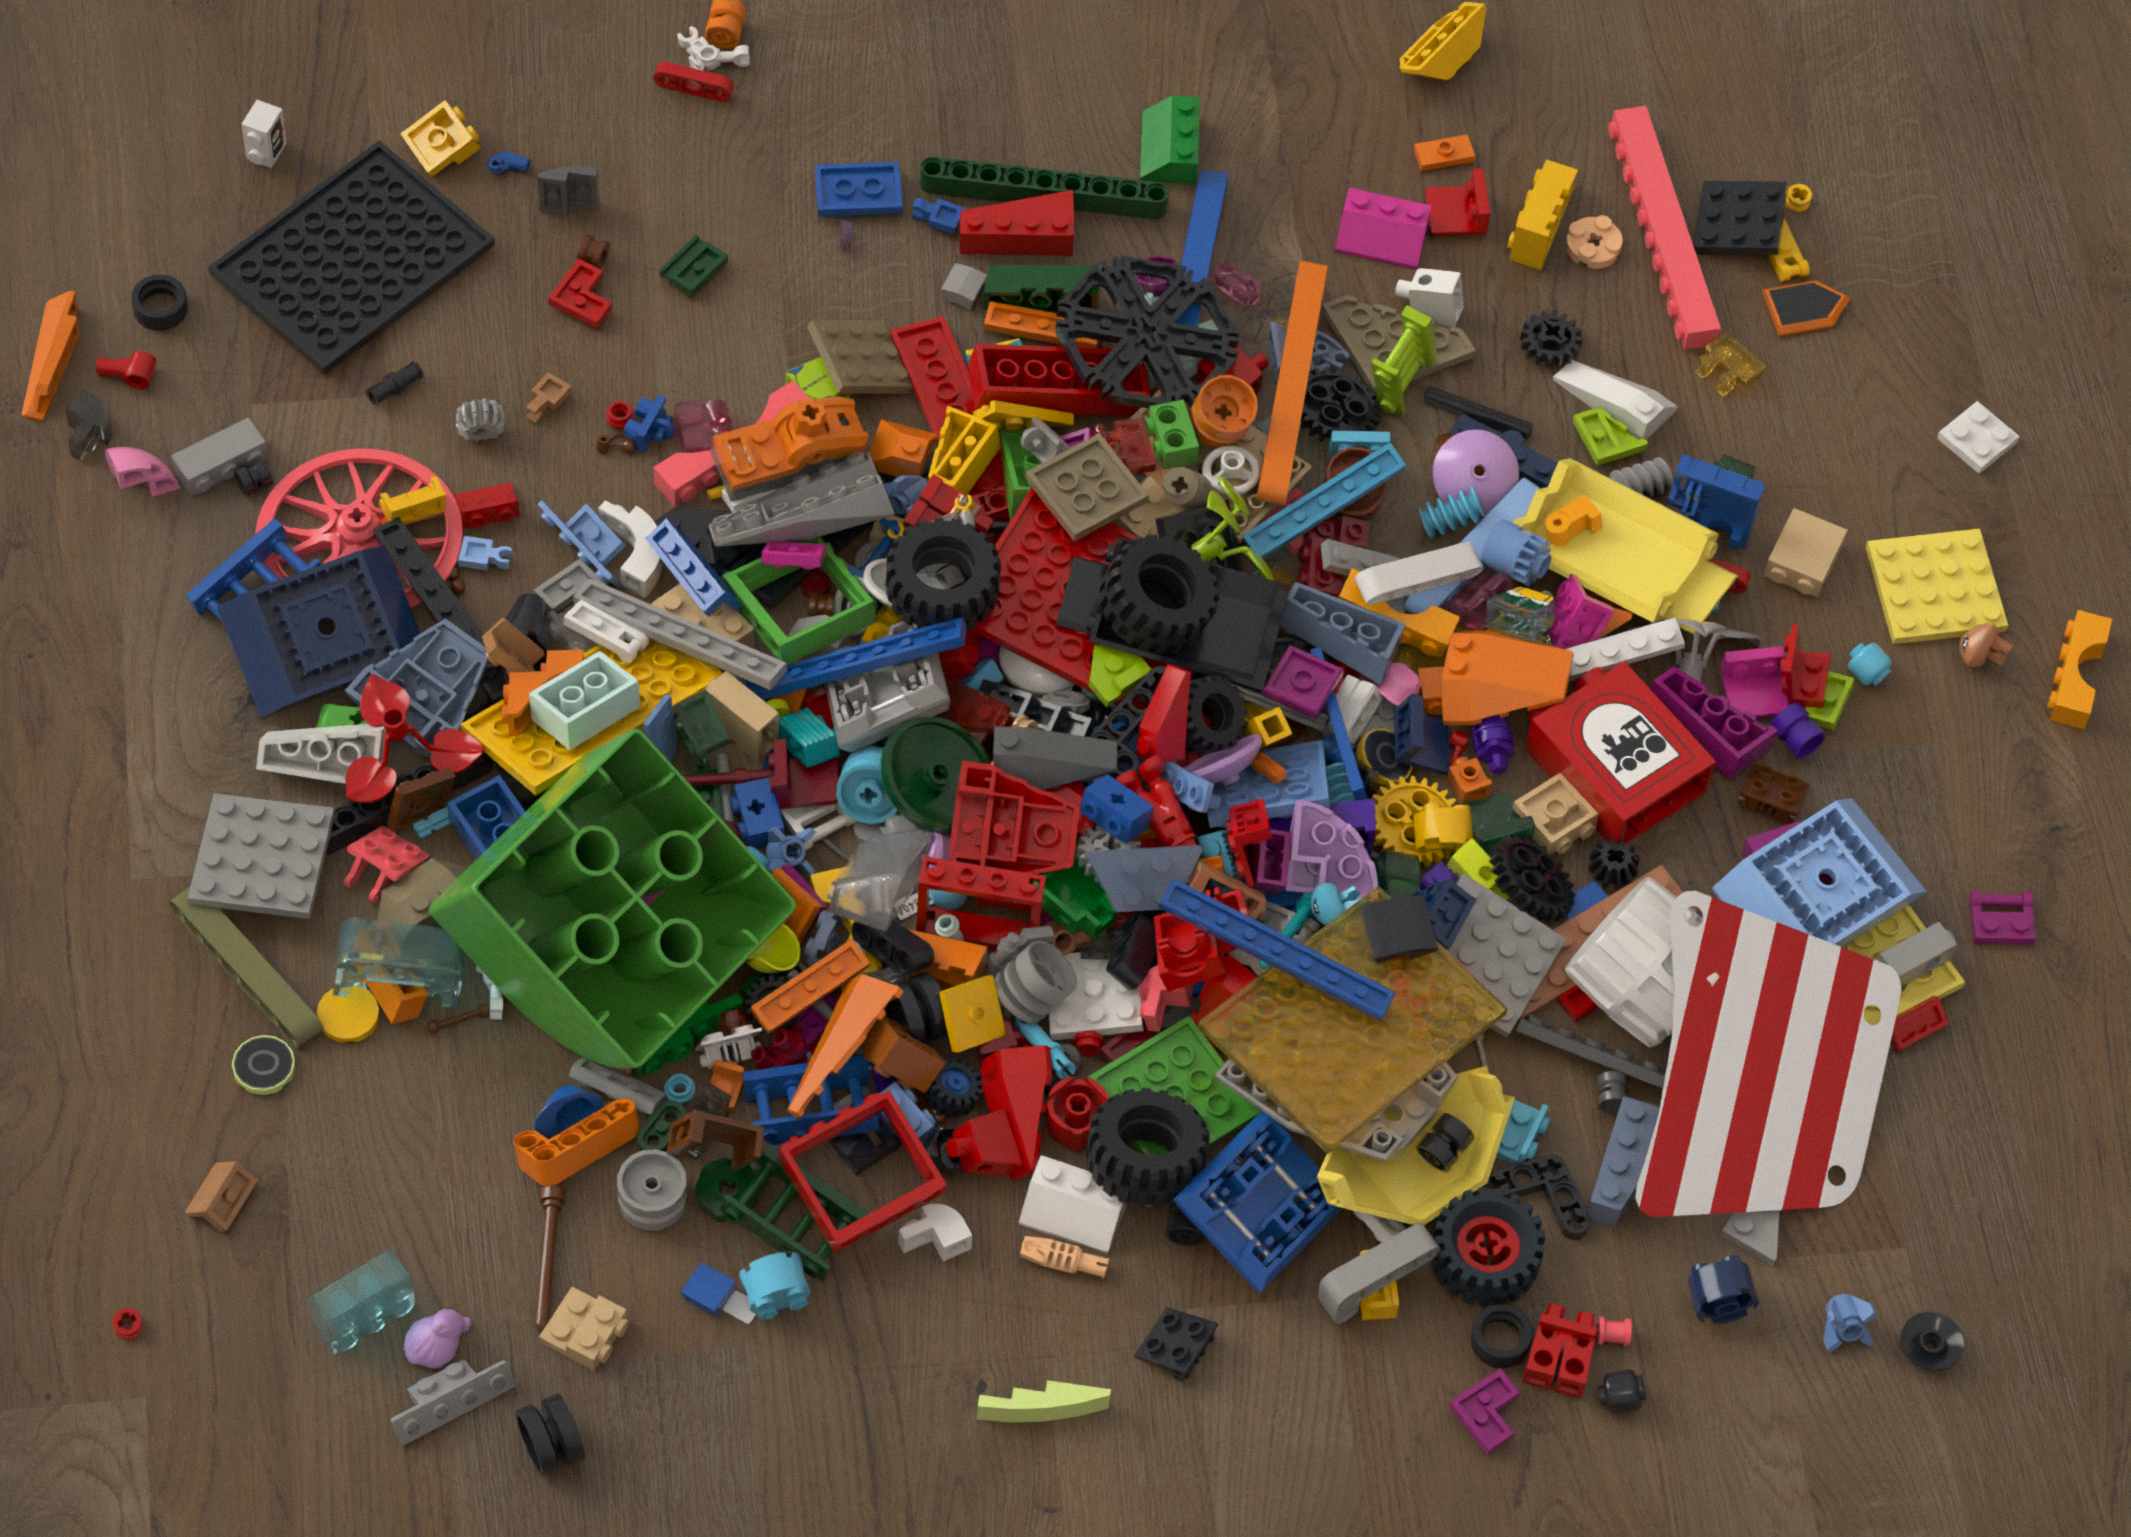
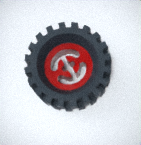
M1479 1187L1476 1196L1473 1195L1471 1189L1464 1191L1461 1201L1456 1196L1449 1201L1448 1209L1443 1208L1436 1223L1433 1239L1440 1247V1251L1432 1260L1433 1272L1439 1271L1437 1280L1442 1286L1448 1282L1450 1283L1448 1293L1456 1297L1461 1292L1464 1294L1463 1302L1470 1305L1473 1298L1480 1300L1479 1307H1488L1490 1300H1495L1496 1304H1505L1507 1296L1514 1302L1520 1298L1522 1290L1525 1293L1528 1292L1533 1280H1536L1539 1273L1546 1238L1545 1230H1540L1542 1221L1539 1215L1531 1218L1533 1207L1528 1202L1523 1207L1519 1205L1520 1196L1513 1193L1510 1199L1503 1197L1505 1189L1496 1188L1494 1195L1488 1194V1187ZM1484 1236H1488L1486 1248L1483 1247ZM1476 1237L1473 1243L1468 1242L1472 1238ZM1488 1254H1491L1490 1266H1486ZM1501 1258L1506 1259L1504 1262L1498 1264Z

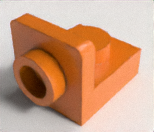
M715 1060L713 1075L704 1099V1106L734 1114L744 1086L743 1072H745V1068L733 1061Z

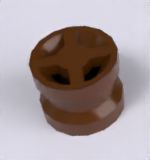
M588 234L580 244L577 259L590 262L593 266L600 269L607 260L610 243L605 240L599 242L595 240L594 236Z
M811 591L808 617L818 615L832 617L835 593L819 595L817 592Z

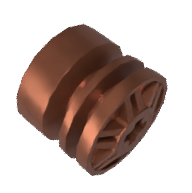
M1349 447L1339 451L1329 462L1324 483L1372 454L1373 451L1362 447ZM1387 481L1332 515V517L1336 520H1339L1341 516L1363 521L1370 520L1379 510Z

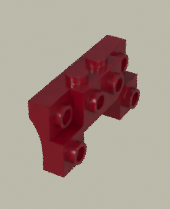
M1341 516L1339 520L1328 518L1304 533L1303 544L1298 553L1301 570L1297 575L1296 582L1339 598L1342 591L1343 575L1323 570L1321 543L1329 539L1367 549L1369 522Z

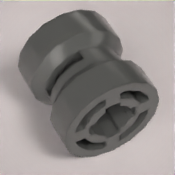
M1608 1071L1597 1076V1088L1601 1092L1598 1096L1599 1109L1608 1113H1617L1623 1096L1629 1097L1625 1093V1090L1628 1088L1627 1075L1619 1071Z

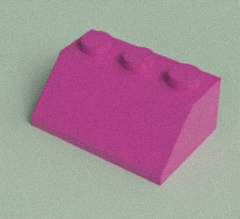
M1349 188L1343 208L1335 252L1417 270L1428 229L1431 205Z

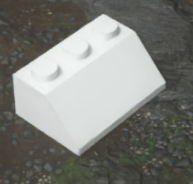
M1041 1155L1030 1181L1018 1225L1108 1255L1127 1204L1119 1202L1117 1196L1113 1195L1111 1197L1105 1193L1103 1185L1099 1187L1089 1171Z

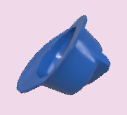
M577 1085L560 1087L547 1100L545 1108L537 1116L534 1129L549 1140L603 1108L602 1099L597 1094L586 1092Z

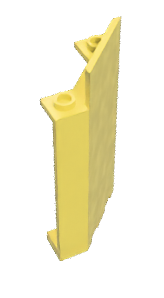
M1571 458L1558 461L1548 487L1537 489L1526 516L1515 518L1512 523L1547 540L1545 530L1547 516L1586 494L1601 513L1602 529L1592 534L1587 528L1572 536L1570 541L1563 546L1551 544L1549 547L1551 552L1549 554H1551L1552 560L1548 569L1567 579L1571 573L1576 575L1583 587L1652 623L1675 617L1676 620L1690 619L1700 623L1704 622L1738 577V575L1709 561L1717 551L1718 543L1716 541L1719 534ZM1678 624L1680 628L1695 635L1694 629L1683 624Z

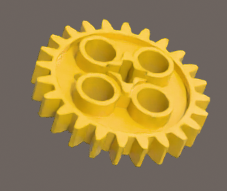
M1401 776L1398 779L1397 785L1389 780L1386 788L1380 786L1377 795L1373 794L1371 799H1374L1376 837L1373 846L1382 844L1383 849L1380 854L1392 853L1391 862H1394L1399 857L1402 859L1403 867L1406 866L1408 861H1412L1414 868L1417 869L1420 861H1423L1424 865L1429 868L1432 859L1438 863L1442 861L1443 856L1446 858L1450 857L1451 849H1439L1436 851L1416 850L1415 843L1409 842L1406 839L1411 838L1415 841L1413 815L1424 811V807L1418 806L1414 802H1419L1423 806L1428 803H1440L1442 808H1452L1456 799L1447 800L1445 798L1448 793L1447 789L1438 792L1437 782L1429 787L1427 786V778H1423L1421 784H1419L1414 776H1411L1409 783H1406ZM1389 814H1394L1399 819L1393 818Z

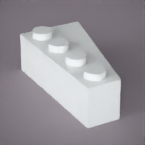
M369 724L267 732L259 740L256 769L345 784L347 769L358 758L370 756L378 759L381 763L385 731L383 725L373 727Z

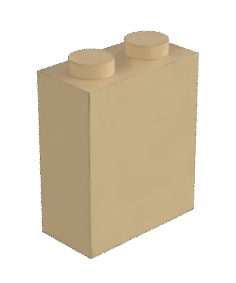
M1793 508L1768 559L1764 576L1776 583H1783L1803 594L1818 598L1843 547L1847 529Z
M727 671L720 677H714L710 680L705 688L706 721L720 733L729 736L735 741V745L759 763L774 749V740H779V713Z

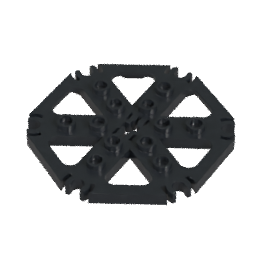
M1122 255L1121 259L1118 256L1114 257L1113 267H1109L1105 260H1101L1099 267L1096 263L1059 303L1056 314L1057 317H1062L1066 320L1057 319L1055 333L1083 385L1090 379L1088 385L1090 391L1094 386H1101L1103 390L1100 398L1102 399L1106 398L1109 392H1112L1107 402L1150 409V406L1184 400L1192 407L1201 388L1210 379L1219 375H1226L1235 365L1238 355L1237 350H1232L1229 347L1237 348L1239 334L1211 283L1204 288L1206 282L1204 277L1200 282H1193L1191 278L1194 271L1191 269L1186 272L1187 267L1129 256ZM1144 275L1165 279L1170 283V286L1150 307L1134 276ZM1100 286L1107 291L1118 313L1081 307L1078 303L1093 287ZM1201 304L1207 308L1218 331L1177 323L1193 305ZM1143 329L1146 330L1147 333H1153L1152 337H1149L1147 334H1142ZM1082 337L1117 343V345L1097 367L1092 368L1085 363L1075 344V340ZM1177 354L1208 359L1214 363L1215 369L1200 385H1194ZM1143 361L1147 364L1162 394L1159 397L1131 394L1123 389V383Z

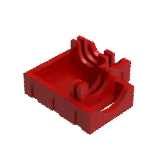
M1215 887L1216 897H1213L1210 889L1205 891L1207 896L1250 917L1249 905L1241 888L1222 894L1219 887ZM1168 912L1154 916L1158 971L1167 992L1226 974V968L1223 963L1225 961L1224 954L1238 948Z

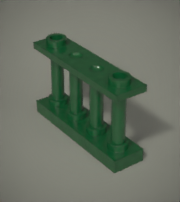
M766 1142L763 1155L755 1161L760 1168L737 1200L726 1194L719 1210L723 1212V1215L734 1224L740 1223L780 1252H786L787 1257L792 1258V1252L800 1255L803 1271L812 1278L818 1277L824 1281L831 1268V1265L825 1260L833 1251L827 1239L824 1240L815 1254L799 1243L815 1222L810 1211H806L789 1236L773 1225L796 1194L799 1195L778 1160L779 1150ZM796 1162L825 1212L836 1218L838 1223L835 1225L837 1231L870 1214ZM775 1176L783 1181L786 1187L762 1218L747 1206L768 1178Z

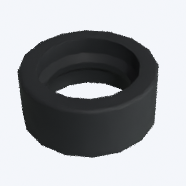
M165 274L151 275L143 278L135 285L132 291L134 316L142 326L151 330H168L176 327L184 320L188 312L186 291L182 283L176 278ZM157 293L170 294L177 299L173 307L163 312H153L143 307L144 300Z
M1506 1304L1486 1307L1478 1314L1471 1332V1346L1475 1355L1483 1363L1495 1368H1508L1520 1363L1525 1359L1533 1339V1328L1529 1318L1520 1309ZM1498 1321L1514 1326L1520 1333L1518 1346L1508 1351L1497 1350L1489 1346L1483 1338V1331L1486 1325Z

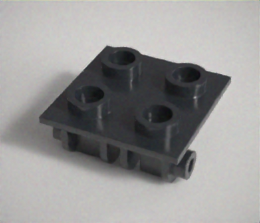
M1166 1307L1134 1356L1135 1358L1172 1369L1174 1371L1172 1376L1182 1382L1184 1378L1188 1379L1190 1377V1372L1194 1367L1193 1364L1200 1362V1357L1204 1356L1205 1349L1215 1339L1214 1333L1219 1324Z

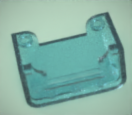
M357 917L348 918L340 923L337 935L333 995L348 997L349 990L356 985H360L359 989H366L367 981L428 987V996L434 997L436 993L441 997V1007L457 1008L463 980V950L443 928L364 920Z

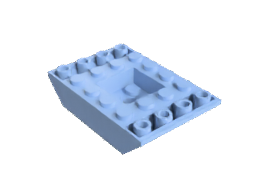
M1852 798L1836 800L1743 859L1712 888V891L1721 901L1840 947L1846 946L1927 892ZM1825 873L1830 875L1834 884H1823L1819 880V874Z

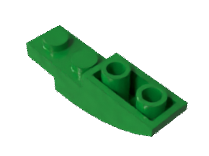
M738 993L712 1005H709L706 1001L641 1067L635 1068L637 1077L644 1074H654L664 1065L686 1059L694 1052L693 1040L703 1039L704 1036L723 1026L730 1027L743 1018V1002Z

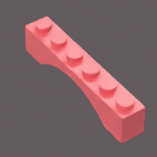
M791 381L770 394L767 406L755 424L775 419L779 411L785 406L810 398L794 381ZM711 450L694 453H675L653 467L654 484L674 506L683 501L691 500L696 493L706 487L715 485L721 478L711 455Z

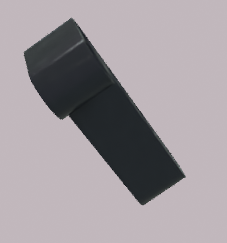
M1163 666L1154 667L1090 736L1091 738L1116 741L1117 765L1119 763H1127L1132 767L1131 770L1136 771V773L1138 768L1137 756L1125 745L1139 731L1140 723L1147 708L1138 710L1133 706V703L1143 701L1149 706L1153 697L1152 692L1155 682L1159 684L1166 669ZM1123 722L1128 726V729L1118 731L1113 725ZM1117 769L1115 773H1111L1108 775L1116 779L1118 776L1125 772H1121Z

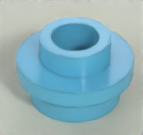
M675 1074L666 1081L664 1093L667 1094L666 1098L668 1100L685 1104L694 1097L695 1084L687 1075ZM677 1088H683L685 1090V1092L683 1093H676L674 1091Z

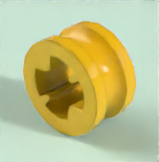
M1803 184L1792 185L1788 189L1786 206L1794 212L1806 211L1812 199L1811 190Z

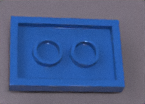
M899 162L815 165L818 217L902 214L903 205Z

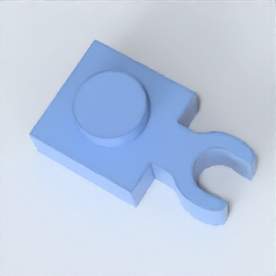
M464 536L458 565L459 567L488 571L489 564H495L499 568L508 569L510 568V561L508 559H501V557H512V549L507 546L493 548V540Z

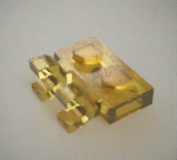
M1726 331L1706 345V354L1699 358V362L1702 365L1697 367L1695 372L1704 379L1718 364L1724 368L1726 372L1719 377L1722 383L1716 386L1715 389L1724 397L1732 391L1738 382L1746 387L1765 374L1767 366Z

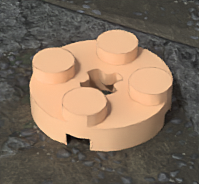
M1608 216L1586 217L1571 223L1566 239V250L1571 259L1577 263L1581 261L1586 263L1588 268L1592 269L1605 268L1617 260V256L1621 252L1623 238L1620 230L1612 223ZM1591 239L1598 240L1599 246H1595L1593 243L1588 242Z

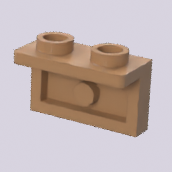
M501 618L482 636L487 651L485 653L486 657L495 666H503L508 676L510 672L534 671L533 665L544 656L543 649L505 618Z

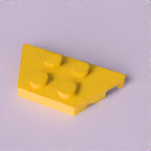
M991 401L990 409L988 405H984L981 409L973 412V416L998 425V430L1002 428L1005 430L1029 429L1033 417L1040 418L1048 427L1074 425L1073 413L1001 401Z

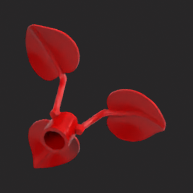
M372 674L365 684L361 695L360 712L363 720L370 726L380 727L383 725L385 731L383 759L380 763L374 757H362L355 760L349 766L345 776L346 797L353 802L370 803L386 797L394 789L397 782V774L394 769L386 766L389 759L390 741L401 740L408 733H411L427 750L433 751L430 760L432 766L437 771L450 768L454 774L469 768L483 754V746L470 734L457 729H445L437 732L434 736V745L429 744L415 730L414 725L407 722L405 714L409 710L410 698L406 690L398 684Z

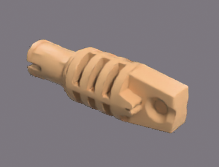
M1025 1236L1020 1257L1043 1267H1049L1070 1274L1081 1271L1100 1276L1101 1278L1105 1277L1109 1258L1084 1253L1076 1245L1053 1239Z

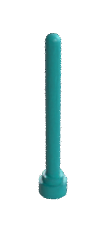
M1313 892L1304 893L1296 903V914L1281 931V934L1292 939L1307 918H1315L1311 910ZM1261 960L1258 962L1262 969H1268L1271 966Z

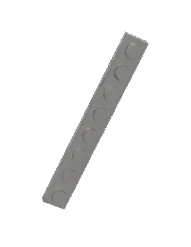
M589 579L573 596L574 605L583 600L644 633L651 639L769 690L787 672V665L781 660L593 579Z

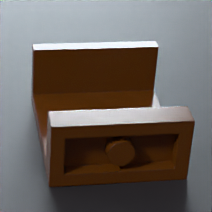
M693 1110L671 1124L667 1154L679 1157L701 1144L702 1138L734 1146L730 1170L738 1171L763 1155L766 1147V1139L763 1138L765 1127Z

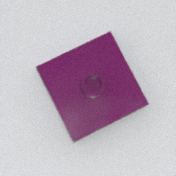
M1290 645L1265 685L1263 695L1317 719L1343 676L1344 669Z

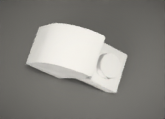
M943 1204L922 1206L921 1220H910L899 1229L898 1244L903 1253L932 1241L944 1262L972 1249V1233L963 1217L953 1208Z

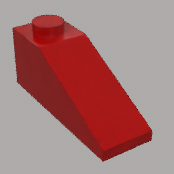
M1174 664L1167 665L1139 726L1137 756L1149 759L1155 755H1161L1165 762L1184 759L1190 671Z

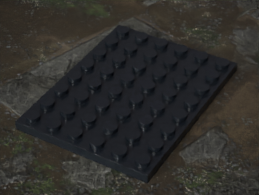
M379 140L211 264L208 269L211 276L325 375L495 246V238Z

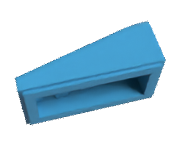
M992 658L980 661L974 668L973 675L969 674L949 696V709H958L974 699L983 679L996 683L1003 680L1004 677Z

